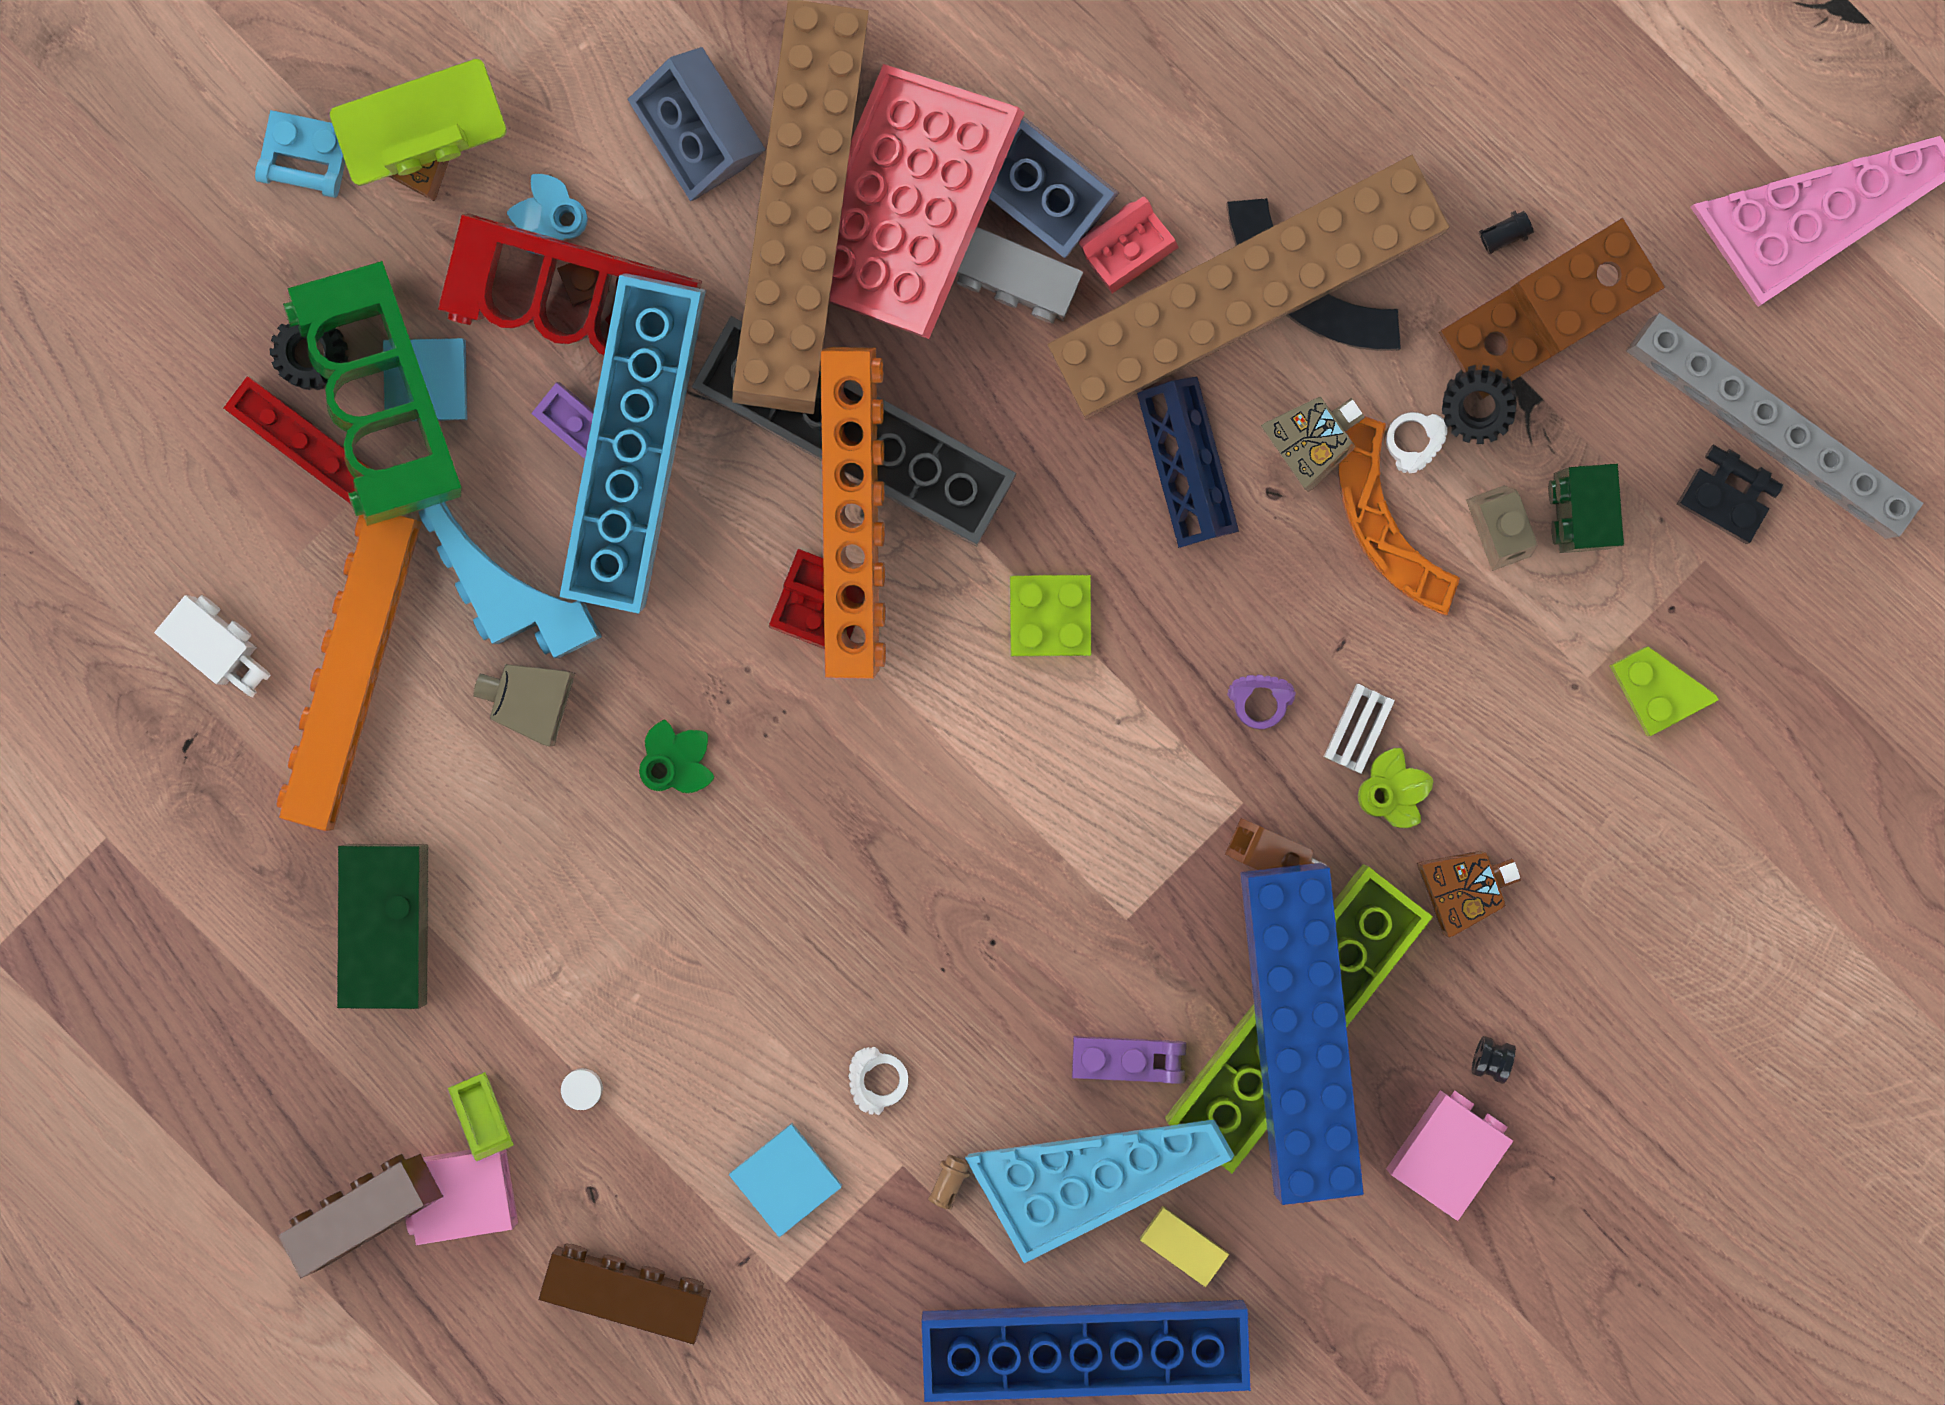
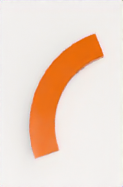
M1365 416L1363 420L1345 431L1356 447L1338 464L1340 494L1348 522L1365 555L1391 585L1423 607L1447 616L1460 577L1432 564L1415 550L1400 533L1384 500L1380 482V452L1386 423Z

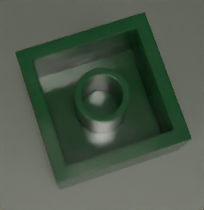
M1618 463L1568 467L1553 473L1554 480L1549 481L1548 494L1550 504H1556L1557 520L1552 521L1551 534L1553 544L1559 545V553L1608 550L1624 546Z

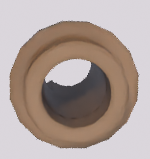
M948 1155L946 1160H942L939 1164L942 1170L928 1200L941 1208L951 1210L963 1179L969 1178L970 1172L967 1171L969 1168L968 1162L959 1157Z

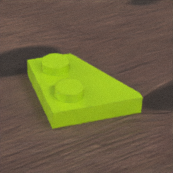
M1643 647L1609 665L1646 736H1652L1719 700L1716 694L1650 647Z

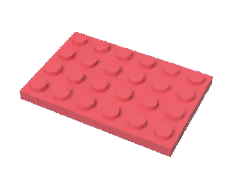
M883 64L851 139L829 303L918 336L930 338L1024 116V112L1019 107Z

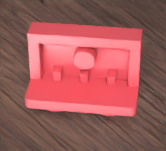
M1145 196L1136 202L1125 205L1117 215L1104 224L1093 227L1079 241L1086 261L1112 294L1178 249L1176 240L1154 214L1151 204Z

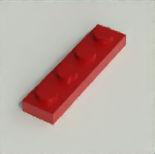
M247 376L223 409L351 504L348 493L355 491L354 477L346 466L344 447L251 377ZM356 457L359 463H361L366 468H370L368 465H366L364 462H362L360 459Z

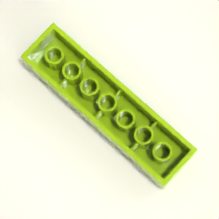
M1362 864L1333 901L1346 1028L1433 918L1428 912L1364 864ZM1254 1004L1165 1116L1170 1126L1215 1120L1234 1154L1232 1160L1221 1165L1231 1174H1233L1267 1130Z

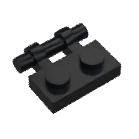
M1713 444L1706 453L1705 458L1717 465L1712 475L1701 468L1696 469L1677 505L1741 542L1749 544L1770 509L1756 501L1759 494L1763 491L1776 498L1781 492L1783 484L1771 478L1772 473L1760 467L1757 470L1740 460L1738 453L1731 449L1724 451ZM1730 473L1749 483L1743 493L1725 483Z

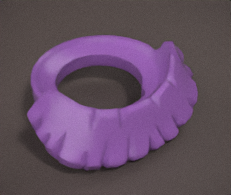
M1248 675L1246 678L1244 676L1233 681L1227 693L1230 700L1235 703V711L1238 718L1245 725L1254 729H1266L1279 723L1287 711V706L1293 703L1294 696L1296 695L1291 683L1284 679L1270 676L1264 677L1263 675ZM1259 687L1271 689L1272 695L1277 701L1275 714L1265 721H1255L1245 712L1247 698L1252 694L1253 689Z

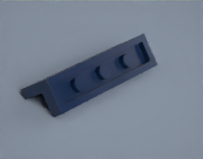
M1198 377L1173 380L1138 392V400L1178 548L1239 532ZM1164 394L1168 408L1164 419L1156 414L1152 397ZM1168 433L1175 437L1178 450L1175 457L1166 451L1165 440ZM1179 472L1187 478L1189 485L1185 496L1179 493L1176 488L1175 480ZM1189 511L1197 516L1201 533L1189 536L1185 521Z

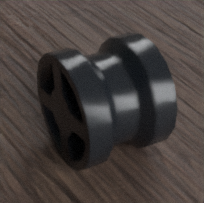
M1482 1036L1474 1054L1471 1068L1472 1074L1480 1077L1487 1074L1493 1076L1496 1082L1504 1084L1510 1075L1514 1063L1515 1045L1509 1043L1498 1045L1494 1043L1492 1038Z

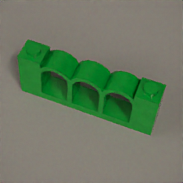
M383 261L287 288L289 302L283 303L288 323L290 327L298 325L301 337L307 336L309 360L315 370L328 379L325 389L328 414L335 425L347 432L344 440V454L346 466L354 477L355 491L348 493L355 516L363 515L366 525L369 526L461 497L462 487ZM380 315L392 347L391 350L358 360L336 363L322 356L317 348V344L322 335L333 328ZM392 368H399L410 403L367 416H353L339 408L335 397L338 390L344 384ZM417 419L429 456L380 470L366 468L358 462L353 451L356 443L362 437L372 432Z

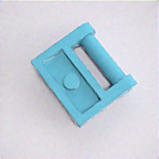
M270 110L261 157L256 166L255 180L266 184L276 181L322 191L323 196L336 198L340 190L345 160L332 123ZM277 155L325 164L328 165V170L325 175L275 164Z

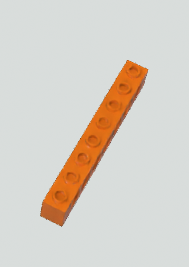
M827 347L821 351L825 678L874 679L880 671V667H885L886 644L879 642V627H884L886 620L885 603H879V587H884L885 564L884 562H878V546H884L885 525L884 522H878V506H883L885 489L884 482L878 481L877 465H883L884 443L883 440H877V424H882L884 418L883 400L877 399V383H882L883 359L876 358V348ZM847 380L856 381L861 385L863 396L860 401H852L846 397L844 384ZM846 422H856L861 426L863 430L862 441L853 442L846 437L844 433ZM847 463H855L862 468L864 473L862 482L854 483L846 477L845 466ZM847 504H856L862 508L864 512L862 523H853L846 517L845 508ZM847 545H857L863 550L865 555L863 563H853L847 558ZM847 586H859L864 591L865 601L863 603H854L849 600L846 594ZM851 625L860 627L865 633V642L855 643L851 641L847 636V627Z

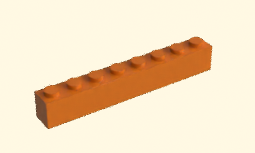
M360 515L357 520L355 536L359 537L355 553L350 552L345 561L343 573L348 578L344 591H338L333 603L332 613L337 616L333 630L328 629L323 638L321 652L326 654L322 668L315 670L311 680L310 691L315 692L311 707H305L299 722V730H303L300 745L293 747L288 761V768L292 769L288 785L283 784L278 795L277 807L281 808L279 815L281 819L323 831L334 830L421 528V521L398 516L367 526L363 515Z

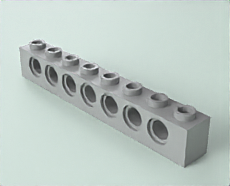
M1658 313L1649 318L1626 350L1630 355L1885 539L1901 536L1924 504L1663 314Z

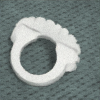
M1418 412L1402 414L1393 420L1387 429L1386 445L1391 456L1397 460L1396 466L1399 471L1415 473L1418 469H1423L1427 463L1432 461V457H1435L1437 455L1436 452H1439L1442 448V444L1446 440L1445 436L1448 433V427L1444 422V418L1437 414L1425 416ZM1414 421L1420 423L1425 428L1430 442L1424 451L1419 453L1405 452L1396 446L1394 434L1401 424Z
M876 1047L863 1048L855 1053L849 1066V1080L851 1081L849 1085L851 1087L850 1092L854 1095L853 1100L856 1105H859L861 1111L865 1113L869 1111V1114L873 1115L875 1113L880 1115L884 1107L895 1104L905 1094L908 1087L907 1070L899 1059L890 1054L880 1053ZM878 1064H890L898 1071L899 1084L891 1094L877 1095L865 1088V1073Z

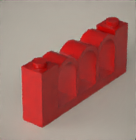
M468 213L461 215L438 310L449 312L447 319L466 325H471L472 319L478 321L485 317L489 322L501 328H516L534 321L536 329L544 338L558 344H571L588 336L590 344L599 354L604 356L607 341L602 335L600 322L612 275L619 277V275L628 273L699 289L701 288L702 281ZM503 244L544 255L532 304L528 312L520 318L508 317L502 314L494 305L492 299V286ZM557 260L599 271L587 320L583 328L576 333H563L555 329L549 322L546 314V303Z

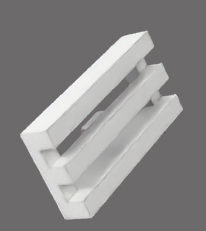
M1356 684L1323 757L1362 774L1395 700L1365 688L1360 684ZM1363 695L1368 700L1345 751L1340 756L1336 754V751ZM1376 702H1378L1382 706L1357 761L1353 762L1350 759Z

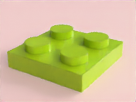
M1091 575L1010 576L1011 656H1091Z

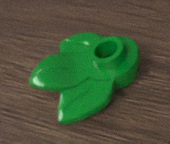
M664 719L655 724L646 735L645 748L647 756L644 757L639 767V775L643 784L654 791H664L672 787L686 794L697 792L708 786L715 776L707 767L700 763L707 750L708 733L700 730H687L675 735L674 729L667 720ZM657 763H662L667 768V774L662 779H658L653 775V767Z

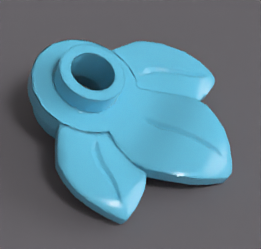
M533 174L531 176V190L534 198L521 201L507 211V215L518 228L563 241L576 238L582 234L588 222L585 208L578 201L569 197L564 183L555 177L545 174ZM573 213L575 216L573 224L563 226L561 224L563 214Z

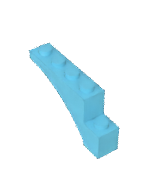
M445 502L419 511L420 518L426 529L430 533L435 530L442 544L437 547V551L447 568L453 566L460 581L455 583L460 597L465 604L471 602L478 615L473 621L483 640L489 638L492 644H500L537 625L540 631L534 634L544 654L546 655L551 652L553 658H561L602 637L585 602L575 601L569 603L538 591L512 576L492 561L470 539L455 520Z

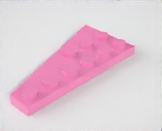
M1937 136L1876 155L1858 158L1847 163L1786 178L1761 187L1729 194L1718 199L1700 202L1692 205L1690 208L1758 307L1945 182V142L1941 136Z

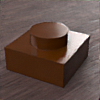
M572 263L557 268L573 307L592 300L599 271Z

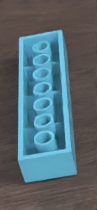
M628 273L619 275L559 597L638 614L646 607L706 290Z

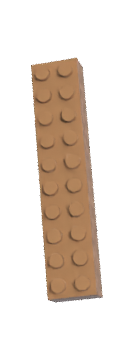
M788 0L733 384L732 403L814 414L821 365V351L823 350L869 10L803 0Z
M1412 154L1047 345L1086 420L1445 234L1450 227Z

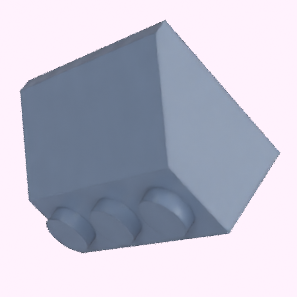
M703 47L670 57L627 99L690 201L696 200L744 170L766 150Z
M1023 117L989 198L1053 250L1066 258L1079 241L1093 228L1118 196L1119 192L1027 118Z

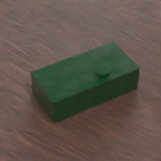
M344 844L338 846L337 1008L419 1009L427 1005L428 844Z

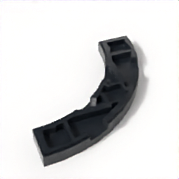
M1268 198L1228 201L1226 203L1229 225L1235 246L1273 227ZM1327 294L1287 315L1296 324L1313 334L1348 345L1349 347L1375 351H1399L1401 349L1398 309L1363 307Z

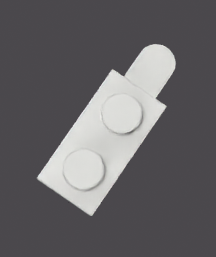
M185 595L154 633L215 684L226 685L231 681L245 694L253 697L257 693L255 690L256 686L262 679L268 680L271 675L250 657L257 648L248 641L251 634L235 621H231L230 624L226 623L217 615L220 608L205 596L201 595L199 598ZM245 664L250 669L241 678L236 672Z

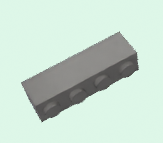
M976 227L956 277H959L957 284L974 292H979L981 287L996 293L994 297L996 301L1016 308L1018 303L1033 309L1031 315L1053 324L1055 318L1064 321L1081 281L1083 271Z

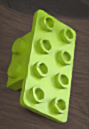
M473 59L336 106L330 111V119L351 180L358 186H363L395 174L408 175L422 169V165L435 160L437 162L452 160L460 156L461 151L502 138L507 132L487 69L480 59Z

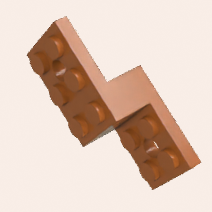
M1621 218L1518 281L1508 290L1439 331V334L1464 373L1468 372L1469 366L1475 365L1476 370H1482V366L1486 365L1490 366L1489 371L1495 372L1497 368L1503 372L1502 377L1504 379L1509 377L1513 381L1664 289L1665 286L1625 220ZM1609 264L1616 268L1618 272L1616 284L1606 286L1598 280L1597 270L1600 265ZM1498 334L1503 337L1506 347L1502 355L1494 356L1486 351L1484 341L1487 335ZM1475 391L1480 400L1490 395L1483 391Z

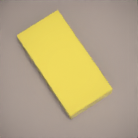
M1164 1206L1161 1207L1140 1237V1241L1204 1287L1209 1284L1229 1256L1226 1250Z

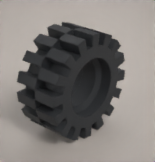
M289 323L287 325L281 324L277 328L280 330L277 336L273 335L271 342L274 343V348H269L270 356L274 358V361L271 362L274 369L279 371L278 375L296 387L310 390V388L316 390L324 389L328 379L319 374L314 367L305 368L300 366L295 359L297 344L302 339L307 338V336L301 337L298 325L290 327ZM336 328L325 332L319 341L323 345L324 357L327 360L336 363H346L349 357L345 355V350H348V346L342 339L344 337L343 334Z
M1475 365L1469 366L1468 372L1464 373L1460 370L1456 373L1455 379H1450L1447 384L1442 404V414L1445 415L1444 422L1447 427H1452L1451 433L1455 437L1459 434L1463 435L1464 442L1469 443L1471 438L1477 439L1476 444H1484V439L1489 438L1490 442L1496 441L1498 434L1501 433L1504 436L1508 432L1509 425H1512L1514 422L1517 405L1516 390L1512 389V381L1509 377L1504 379L1502 377L1503 372L1497 368L1495 372L1489 371L1490 366L1483 365L1482 370H1476ZM1483 391L1493 397L1496 407L1489 416L1475 418L1466 412L1463 404L1465 398L1472 392Z

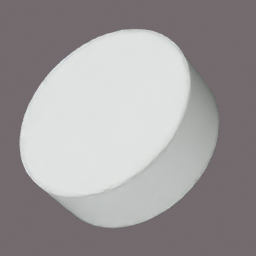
M585 1068L576 1069L569 1073L561 1085V1095L564 1102L575 1110H586L593 1107L601 1098L603 1091L600 1077L592 1070Z

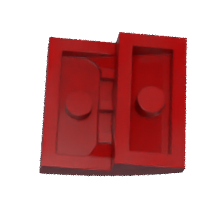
M798 549L770 620L769 628L825 649L824 558ZM847 586L846 594L849 600L854 603H863L865 601L864 591L859 586ZM855 625L847 627L849 639H851Z

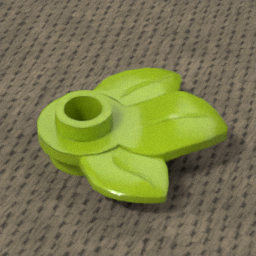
M1393 748L1385 751L1373 761L1371 778L1361 784L1358 791V801L1363 811L1370 816H1383L1392 826L1397 828L1413 827L1421 823V815L1416 804L1423 801L1430 794L1434 781L1428 773L1422 770L1406 769L1403 749ZM1377 789L1381 790L1384 794V801L1382 803H1378L1375 799L1374 794Z

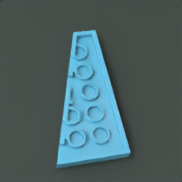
M1207 1120L970 1153L965 1159L1022 1261L1026 1263L1232 1160L1234 1154L1215 1120Z

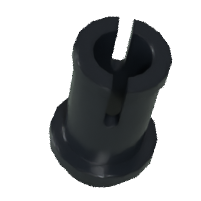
M1513 211L1510 218L1479 231L1481 241L1489 255L1519 239L1526 241L1528 240V235L1534 233L1532 224L1525 211L1518 214L1516 211Z

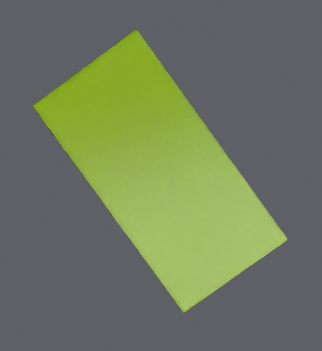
M486 1072L448 1088L472 1155L476 1161L514 1146Z

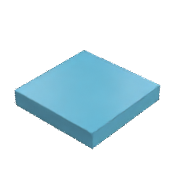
M464 338L410 340L438 421L467 420L466 340ZM383 340V352L391 350L392 347L389 340ZM396 367L384 371V410L410 403L399 368Z
M793 1123L788 1125L729 1173L731 1179L778 1237H781L842 1187L840 1181Z

